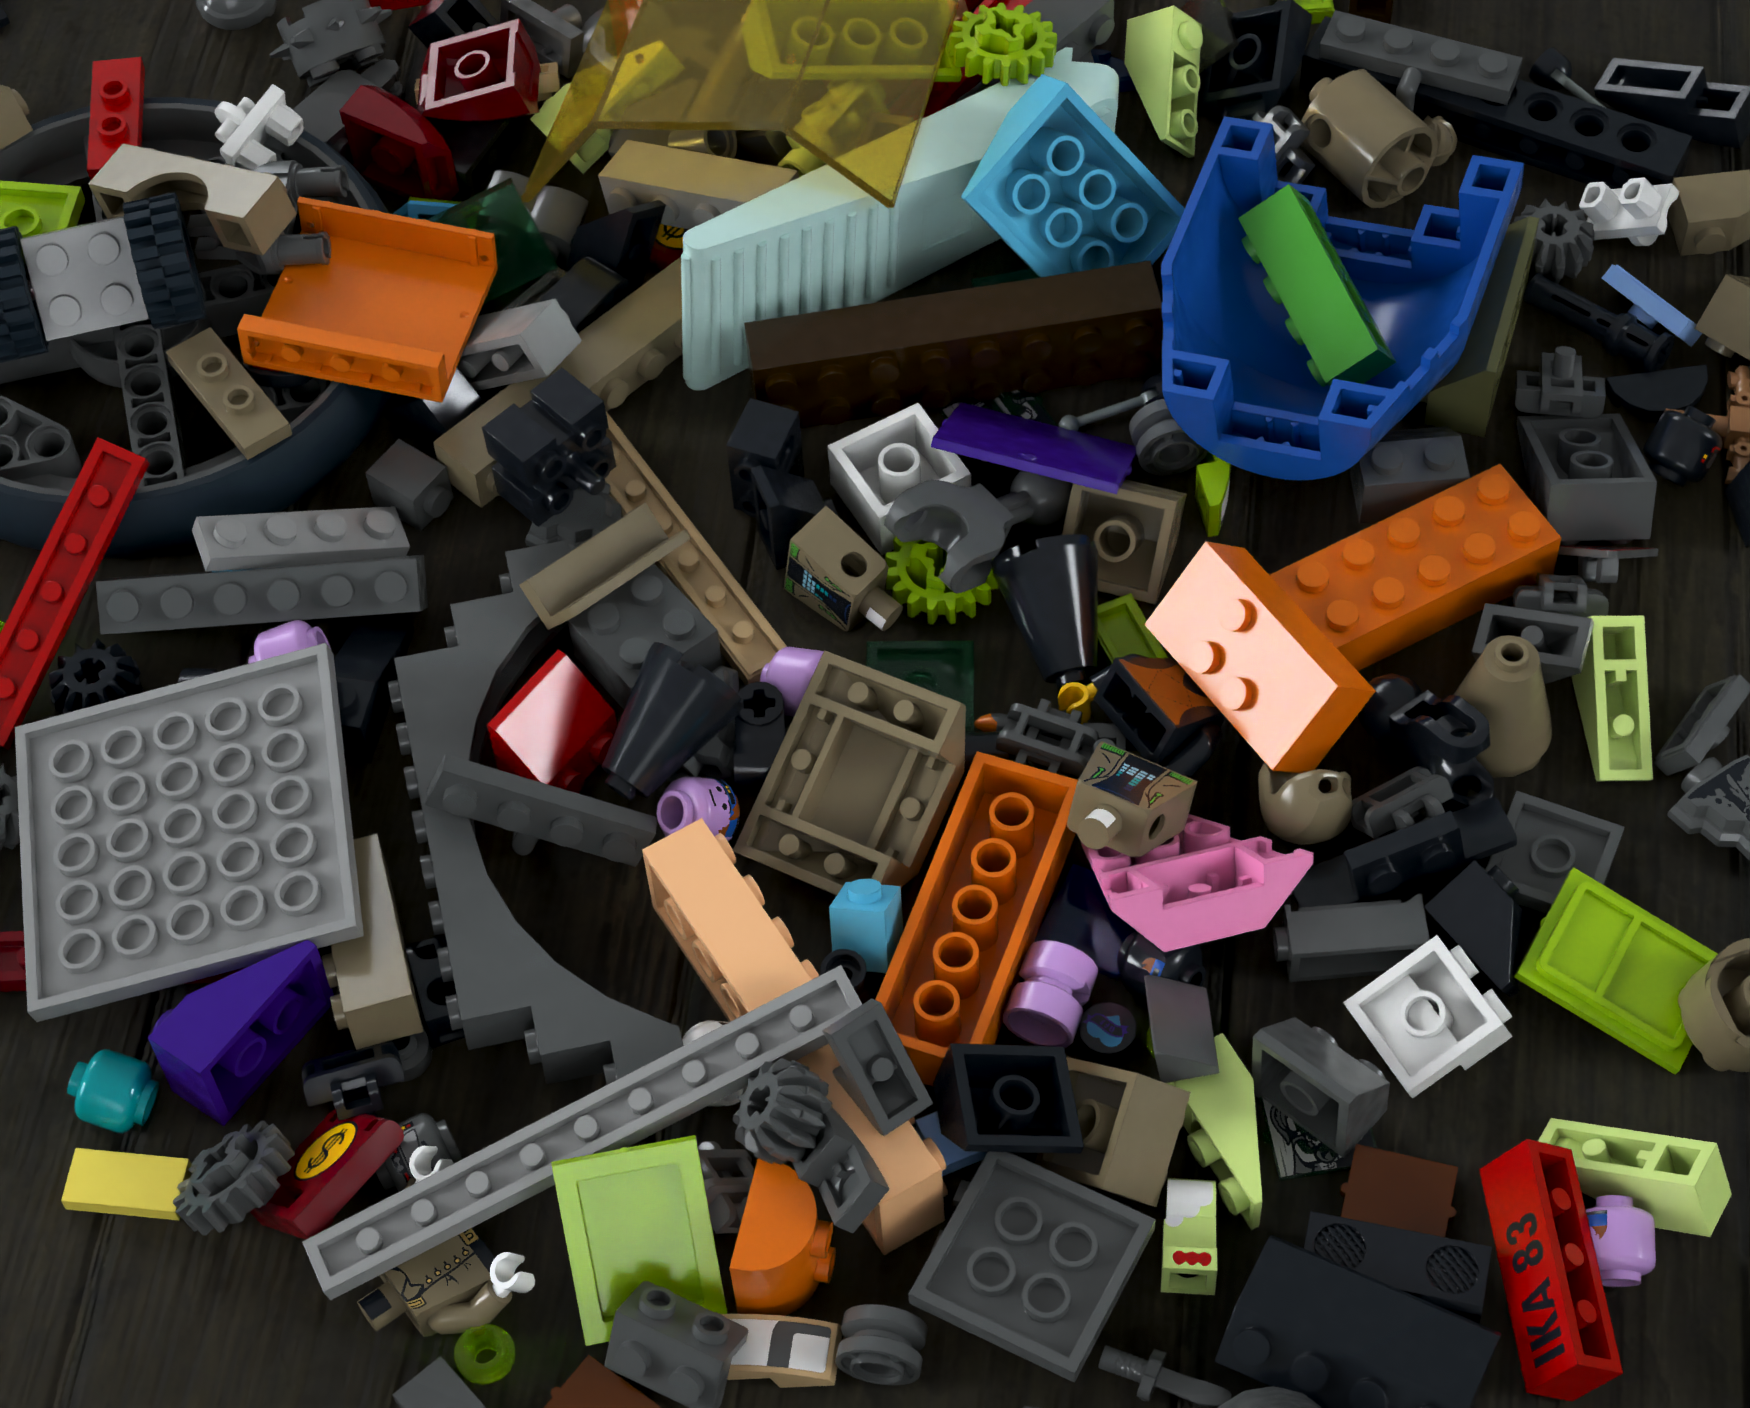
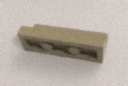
M645 502L522 582L519 586L547 630H550L577 616L690 540L691 537L685 529L668 538Z

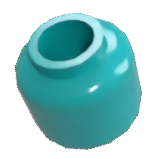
M103 1049L98 1051L88 1064L81 1061L77 1063L69 1080L67 1094L76 1097L74 1109L80 1120L116 1133H125L135 1124L141 1126L145 1124L153 1108L159 1089V1082L152 1080V1070L148 1063L109 1049Z

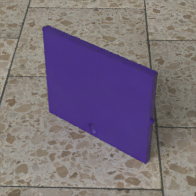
M960 402L948 419L942 422V426L933 436L931 443L932 448L1113 494L1118 493L1126 476L1132 473V465L1137 458L1136 446L962 402Z

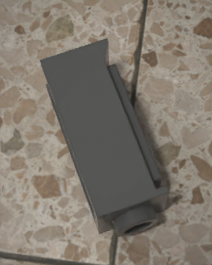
M1417 894L1404 903H1401V899L1301 907L1298 908V911L1292 912L1290 904L1284 905L1282 927L1273 928L1275 959L1277 962L1286 961L1289 982L1382 975L1430 940L1422 894Z

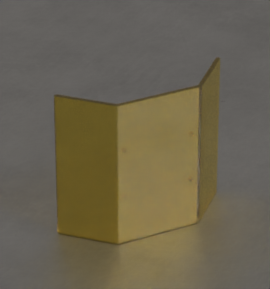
M607 0L521 196L522 202H530L597 129L782 131L887 208H894L959 7L958 0Z

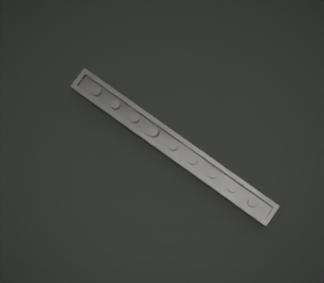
M840 965L302 1241L323 1293L331 1301L554 1186L555 1182L551 1166L553 1161L629 1147L748 1085V1078L750 1076L757 1077L760 1067L766 1061L775 1063L780 1058L790 1062L792 1060L796 1061L829 1044L822 1030L862 1005L843 967Z

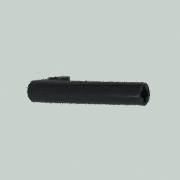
M754 682L743 687L738 693L742 698L740 702L744 703V707L739 715L735 717L736 741H733V765L736 790L762 788L786 735L782 693L770 683ZM1000 731L965 732V765L962 777L967 776L977 751L1010 760L1009 753L996 749V740Z

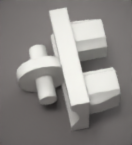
M274 84L269 87L256 105L249 98L243 97L237 106L226 101L221 102L214 112L222 124L215 132V136L224 143L220 148V154L225 159V164L247 170H254L266 163L277 161L276 153L263 146L270 135L289 147L294 144L304 129L303 119L286 105L285 91Z
M1645 177L1630 179L1627 183L1623 184L1622 188L1610 189L1604 181L1592 182L1586 186L1579 206L1588 216L1587 222L1593 224L1594 240L1628 237L1635 246H1650L1656 241L1658 235L1665 234L1668 224V209L1672 202L1677 200L1680 191L1672 183L1652 185Z

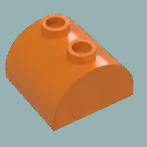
M759 1158L756 1163L729 1267L738 1314L786 1316L802 1307L814 1294L820 1282L830 1283L836 1258V1248L830 1247L833 1222L818 1220L816 1201L807 1182L798 1178L794 1169L783 1163L781 1165L775 1162L770 1164Z

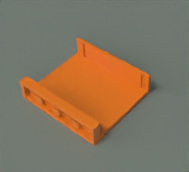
M299 196L297 206L301 224L300 234L326 231L331 242L330 263L328 265H285L262 316L244 314L237 327L244 364L442 403L498 270L494 233Z

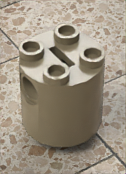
M1365 69L1348 72L1337 77L1335 80L1325 77L1315 84L1309 94L1311 103L1301 120L1310 130V134L1301 146L1363 203L1371 208H1384L1418 189L1424 182L1435 159L1438 148L1437 133Z

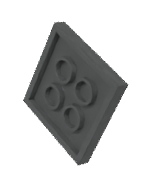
M987 1152L908 1293L909 1304L1075 1383L1155 1230L1156 1219L1013 1153Z

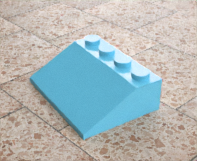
M1041 74L1007 113L961 195V198L1039 277L1151 261L1153 265L1170 245L1185 209L1068 83Z

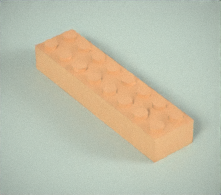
M702 818L642 849L653 908L729 1022L819 976L815 967L808 959L800 962L791 948L794 947V942L781 918L777 916L770 919L762 907L765 904V900L753 877L749 874L744 877L740 875L734 866L736 863L735 854L722 833L714 836ZM829 1044L796 1060L809 1067V1071L818 1074L820 1079L829 1084L826 1098L832 1102L831 1106L865 1146L889 1187V1191L862 1222L883 1255L890 1253L945 1221L943 1197L948 1195V1191L942 1179V1171L947 1168L946 1162L931 1138L928 1137L922 1141L912 1126L915 1123V1118L912 1117L883 1136L879 1134L836 1080L833 1070L840 1066Z

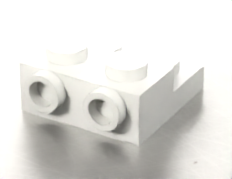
M1438 935L1343 1002L1412 1098L1457 1066L1461 1065L1464 1070H1467L1513 1037L1503 1024L1512 1018V1015L1492 988L1483 995L1478 991L1470 979L1477 975L1479 971L1458 944L1449 951Z

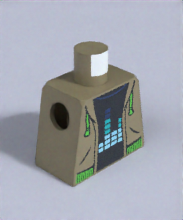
M827 506L818 512L790 539L783 589L843 631H851L864 617L882 631H886L894 624L903 610V606L884 591L889 568L885 559Z
M1101 741L1077 782L1067 820V827L1070 831L1077 833L1080 841L1090 849L1099 850L1107 846L1127 856L1140 858L1185 829L1198 781Z

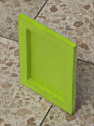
M1573 867L1569 871L1546 917L1540 921V928L1518 967L1514 978L1671 1073L1676 1074L1680 1071L1693 1045L1682 1021L1681 1009L1678 1004L1679 993L1686 986L1689 979L1718 953Z
M696 1135L628 1148L622 1147L617 1150L551 1162L586 1346L610 1341L616 1310L643 1281H649L657 1286L667 1288L674 1294L710 1311L728 1314Z

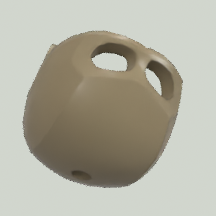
M1263 763L1258 774L1260 810L1265 825L1277 837L1294 844H1316L1334 838L1348 826L1351 819L1353 802L1351 797V777L1346 771L1339 773L1333 770L1317 769L1304 773L1272 771L1266 763ZM1324 779L1330 780L1332 786L1331 790L1326 793H1322L1318 788L1320 781Z

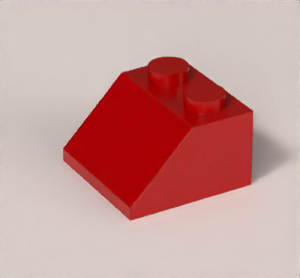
M557 650L487 724L498 770L579 794L584 780L599 764H603L617 729L615 711L572 660L565 653Z

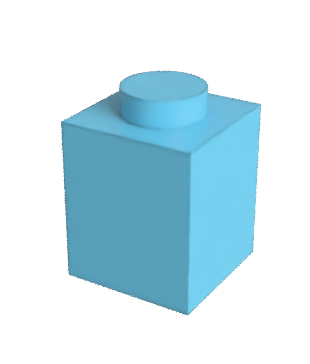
M858 879L846 882L829 906L832 952L839 949L853 950L864 959L867 972L886 973L903 933L901 886L881 885L879 881L874 879Z

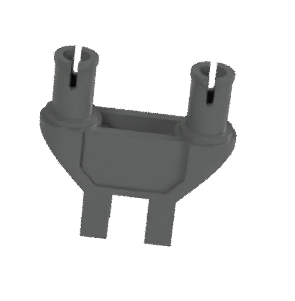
M295 160L269 162L252 170L278 176L286 187V193L296 213L299 196L305 198L339 196L341 198L347 197L346 191L349 190L348 173L344 165L303 168ZM206 213L190 215L187 225L189 237L209 236L198 238L195 248L197 259L239 260L245 266L261 275L280 274L284 270L285 265H328L330 263L331 242L328 233L323 231L319 233L291 234L296 216L266 253L261 256L223 247Z

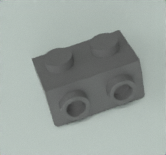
M643 1281L615 1312L604 1367L689 1408H719L722 1404L732 1358L746 1342L748 1329L727 1319L720 1313L710 1311L674 1294L667 1288L657 1286L649 1281Z

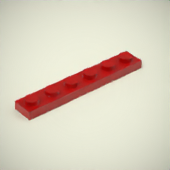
M97 437L0 633V746L9 750L15 738V727L21 726L150 464L146 458Z

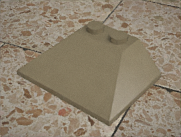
M824 650L733 851L836 896L846 882L858 879H874L879 881L881 885L901 886L902 888L919 873L964 774L966 706L956 700Z

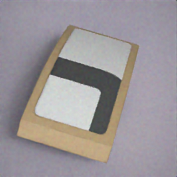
M722 1314L727 1319L748 1329L746 1342L732 1358L727 1380L770 1378L780 1388L835 1385L838 1367L835 1359L838 1344L842 1340L841 1326L838 1323L781 1315Z

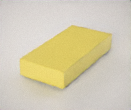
M75 1148L61 1202L66 1210L180 1221V1216L175 1212L178 1208L173 1204V1200L181 1194L177 1189L179 1183L191 1177V1173L188 1171L191 1167V1162L188 1158Z

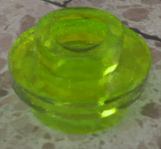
M493 1324L470 1327L458 1339L454 1350V1359L460 1374L465 1379L476 1384H490L502 1379L511 1370L516 1355L511 1336L503 1328ZM491 1349L496 1352L494 1359L487 1363L475 1361L477 1354L482 1350Z

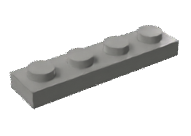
M395 506L196 517L192 528V533L206 572L406 556L410 548Z

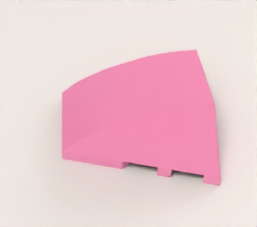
M1188 814L1185 829L1181 833L1140 858L1127 856L1107 846L1099 850L1090 849L1081 842L1111 911L1163 952L1265 928L1313 865V852L1299 848L1294 850V853L1282 854L1272 850L1271 839L1261 836L1242 841L1231 838L1229 826Z

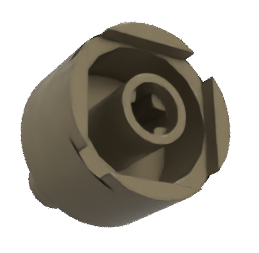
M1746 938L1730 944L1699 969L1689 979L1678 996L1682 1021L1690 1040L1702 1053L1707 1065L1718 1071L1750 1072V938Z

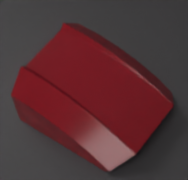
M520 19L431 43L420 74L417 111L424 117L453 121H494L539 113L537 106L539 73L542 72L535 45Z
M361 85L339 110L342 124L345 125L353 158L352 165L368 183L406 199H409V197L450 201L459 192L453 158L449 147L430 121L414 107L377 86Z

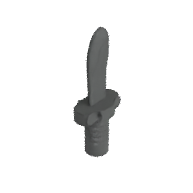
M1106 1345L1099 1361V1369L1140 1383L1137 1397L1142 1401H1150L1155 1388L1202 1406H1220L1232 1398L1230 1391L1226 1388L1163 1367L1167 1353L1155 1348L1149 1360H1145L1144 1358L1133 1356L1130 1353Z

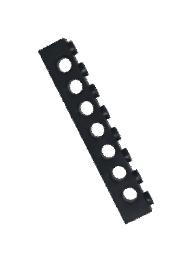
M1324 17L1304 51L1300 78L1301 89L1311 92L1315 84L1325 77L1335 80L1337 77L1348 72L1363 69L1319 57L1320 43L1331 20L1330 17ZM1365 69L1396 96V89L1401 78ZM1519 79L1516 81L1507 105L1420 83L1415 95L1413 113L1422 121L1427 115L1431 118L1442 116L1447 122L1452 124L1457 135V141L1585 184L1604 181L1610 189L1622 188L1623 184L1627 183L1630 179L1643 177L1652 185L1673 183V179L1682 177L1685 171L1693 137Z

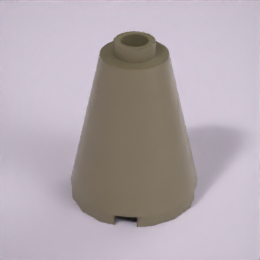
M1506 635L1495 638L1487 644L1454 695L1466 700L1481 712L1489 722L1491 746L1475 756L1477 761L1493 778L1514 777L1533 769L1540 762L1541 756L1550 745L1553 726L1537 649L1529 641L1518 636Z

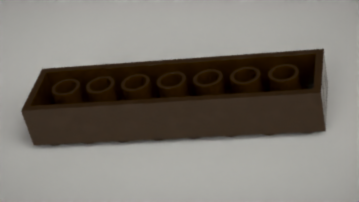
M1151 261L746 322L744 326L753 399L799 411L800 428L826 424L837 425L845 421L877 416L888 417L916 403H919L923 409H940L957 402L964 403L970 400V398H975L978 401H990L997 397L1012 396L1013 393L1011 391L1016 390L1023 394H1036L1051 389L1077 385L1088 386L1096 382L1128 377L1139 378L1147 374L1160 373L1163 319L1162 301Z

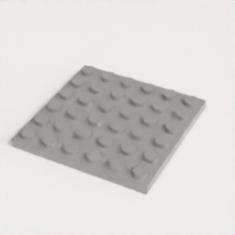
M327 643L15 727L27 1012L36 1022L249 967L307 939L314 943L317 948L364 936L334 654Z

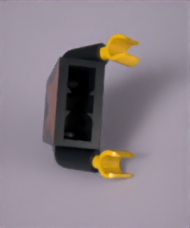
M1139 654L1117 657L1111 665L1090 677L1092 683L1087 686L1078 682L1066 683L1061 687L1058 694L1059 710H1066V713L1071 714L1073 709L1083 712L1081 724L1086 723L1090 719V702L1094 700L1144 759L1188 778L1208 761L1222 738L1220 727L1226 717L1174 658H1149Z

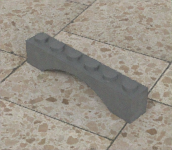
M424 555L261 569L112 577L96 581L101 635L419 612L428 608Z

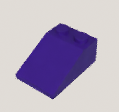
M307 939L186 995L174 1009H170L161 1015L148 1040L174 1093L222 1126L232 1118L331 1007L330 996H334V993L329 986L317 946Z

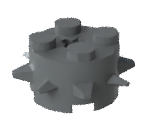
M368 0L317 1L302 8L304 12L303 19L292 24L289 17H284L276 24L284 44L271 52L270 57H282L283 60L291 59L300 80L306 79L309 88L320 86L341 68L350 65L352 70L357 72L379 61L378 57L384 54L383 48L387 44L378 24L393 14L391 9L382 10L381 6L371 7Z

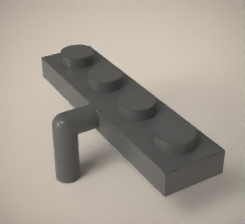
M1337 10L1334 11L1321 40L1319 51L1320 58L1401 78L1395 97L1412 112L1414 110L1415 95L1420 83L1507 105L1520 74L1523 57Z
M447 754L444 755L427 788L425 801L426 806L513 831L512 848L516 854L521 856L530 854L538 840L542 839L560 846L573 848L607 858L614 862L636 867L643 856L642 849L649 846L656 834L657 817Z

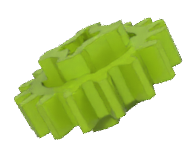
M998 3L997 7L992 8L980 5L977 15L965 11L962 21L953 22L952 33H950L949 53L951 56H954L953 65L955 67H965V76L968 78L979 74L983 75L982 83L988 84L993 78L1000 79L1002 86H1008L1010 79L1015 78L1022 84H1027L1029 74L1040 77L1041 74H1044L1045 67H1053L1057 47V33L1052 32L1053 23L1051 21L1041 22L1040 12L1036 11L1029 15L1024 13L1023 5H1018L1014 10H1007L1004 3Z
M897 537L893 539L894 551L886 552L885 561L889 566L886 588L892 590L893 599L901 605L907 603L909 617L913 618L923 611L927 613L928 624H934L938 615H946L950 624H956V613L963 611L966 615L973 618L976 616V602L983 605L991 603V590L998 589L999 587L993 576L992 569L984 584L962 593H954L938 578L945 568L948 555L946 550L935 543L924 540L903 543Z

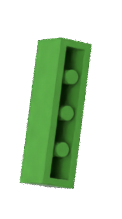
M1288 184L1238 218L1247 234L1241 239L1243 246L1254 262L1263 264L1268 274L1263 279V283L1275 302L1279 305L1283 303L1290 317L1285 320L1286 327L1299 345H1306L1312 357L1307 361V366L1315 380L1322 387L1326 385L1331 386L1333 379L1364 384L1396 363L1313 207L1304 195Z

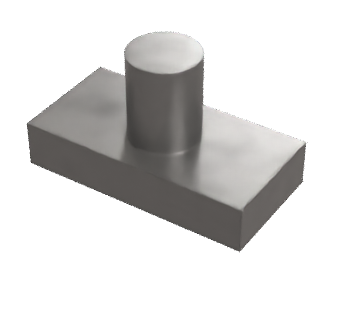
M501 0L500 24L519 18L535 45L540 62H558L559 73L566 78H570L581 71L584 32L580 30L582 26L581 15L574 6L566 4L550 12L532 0Z

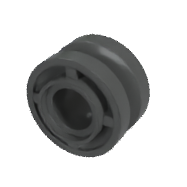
M1164 399L1147 404L1136 412L1130 421L1129 431L1132 441L1136 446L1139 464L1144 471L1150 474L1166 476L1185 472L1198 465L1208 454L1207 450L1198 445L1181 429L1168 410Z
M877 1304L853 1306L844 1312L841 1332L846 1339H843L838 1344L835 1363L844 1373L874 1384L904 1385L915 1382L921 1373L922 1356L918 1351L925 1346L928 1331L927 1324L915 1314L896 1307Z

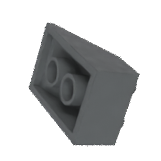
M1620 413L1602 414L1597 418L1559 415L1517 416V430L1530 500L1561 536L1560 545L1570 546L1580 541L1604 540L1612 544H1627L1633 539H1650L1657 481Z

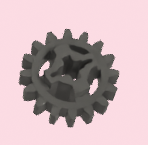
M260 1121L254 1128L246 1124L239 1132L234 1131L226 1134L222 1142L212 1148L202 1150L194 1159L191 1167L188 1169L192 1176L179 1183L177 1187L181 1194L173 1200V1204L178 1208L175 1212L194 1232L198 1230L202 1235H207L213 1228L220 1233L225 1230L228 1224L242 1222L246 1213L268 1203L280 1187L276 1179L290 1171L291 1166L287 1161L295 1155V1152L290 1147L291 1143L273 1123L268 1125L265 1121Z

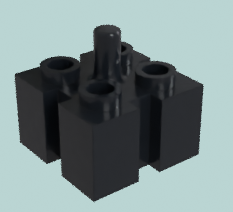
M562 367L530 391L532 400L521 408L513 403L482 427L487 452L497 461L491 467L497 493L538 527L553 515H558L567 509L573 499V491L580 486L591 495L599 494L605 487V478L616 467L612 441L606 437V429L609 426L604 401Z

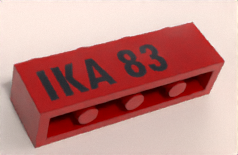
M1526 1139L1480 1168L1479 1171L1526 1392L1573 1402L1623 1374L1572 1149Z

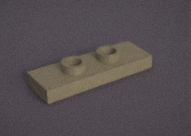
M211 327L166 351L171 366L247 460L293 435L289 422Z

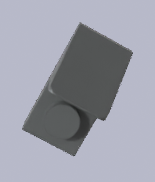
M871 998L822 1030L840 1066L833 1070L836 1080L879 1134L887 1135L933 1104L881 1002Z

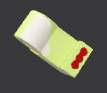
M1167 1178L1166 1217L1164 1219L1162 1238L1161 1292L1215 1295L1217 1279L1216 1181ZM1177 1273L1197 1274L1198 1276L1186 1278L1178 1275Z

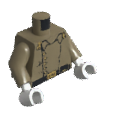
M436 1146L418 1147L412 1153L409 1162L410 1171L414 1178L408 1180L405 1188L454 1164L451 1159H440L432 1171L431 1160L437 1154L438 1148ZM470 1228L379 1275L384 1284L358 1300L357 1304L376 1332L404 1313L407 1314L423 1337L432 1336L436 1333L445 1335L480 1332L511 1301V1291L526 1293L532 1290L535 1285V1278L533 1274L523 1271L514 1275L516 1268L525 1260L523 1255L503 1252L495 1258L475 1230Z

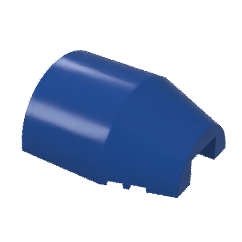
M1224 116L1161 263L1163 286L1162 392L1167 408L1174 420L1191 439L1211 454L1236 467L1259 475L1285 480H1315L1337 475L1354 466L1459 361L1523 184L1524 163L1472 155L1459 190V210L1424 204L1415 230L1328 216L1326 188L1278 181L1273 124ZM1288 184L1309 200L1396 360L1395 364L1364 384L1333 379L1331 386L1326 385L1322 387L1315 380L1307 366V361L1312 357L1306 345H1299L1286 327L1285 320L1290 317L1283 303L1279 305L1275 302L1263 283V279L1268 276L1263 264L1254 262L1243 246L1241 239L1247 234L1238 218Z

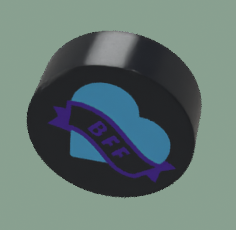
M1112 1002L1095 1004L1083 1013L1079 1024V1044L1084 1053L1096 1061L1103 1063L1120 1061L1128 1056L1135 1046L1136 1021L1131 1012L1119 1004Z

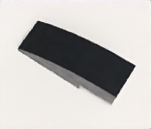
M1612 58L1594 88L1597 98L1632 117L1693 136V140L1740 149L1750 132V86L1707 82L1705 70L1702 66Z

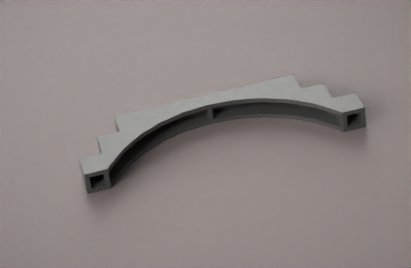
M568 540L506 551L508 573L499 574L502 594L450 604L454 626L444 627L448 648L394 658L398 680L388 681L393 712H404L406 722L395 725L401 755L412 754L414 765L403 768L409 799L420 798L422 806L421 810L411 812L418 844L428 842L430 849L429 855L420 856V862L426 889L437 887L439 900L428 902L434 935H446L448 947L437 949L443 983L454 981L456 989L455 995L445 996L452 1030L463 1028L468 1050L525 1039L530 1065L542 1063L546 1085L604 1073L606 1085L684 1046L680 1027L605 996L556 963L516 922L489 878L476 841L475 820L425 805L427 788L445 754L480 764L482 751L489 736L487 724L499 712L503 701L532 659L568 625V622L565 621L547 630L519 584L570 552Z

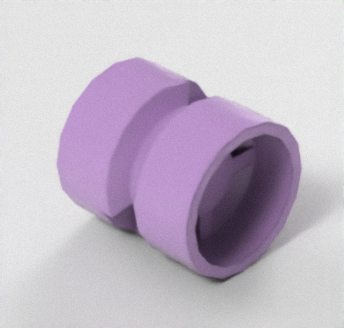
M1049 940L1033 942L1028 947L1018 973L1024 982L1017 983L1013 987L1003 1012V1023L1013 1034L1031 1044L1066 1048L1073 1043L1083 1016V1008L1081 1006L1089 1000L1098 976V967L1093 959L1071 945Z

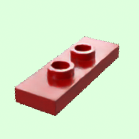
M142 57L93 61L87 172L90 181L123 143L142 147L145 67Z

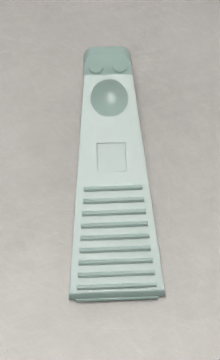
M1065 47L1056 52L1053 67H1045L1044 75L1068 83L1115 133L1119 93V78L1116 71L1108 65L1100 63L1072 61L1073 48ZM1029 74L1027 84H1022L1016 78L1010 79L1008 86H1002L999 82L686 231L683 235V253L681 254L683 378L686 385L692 390H705L749 368L744 326L746 322L876 303L1001 239L961 198V195L1007 113L1039 77Z

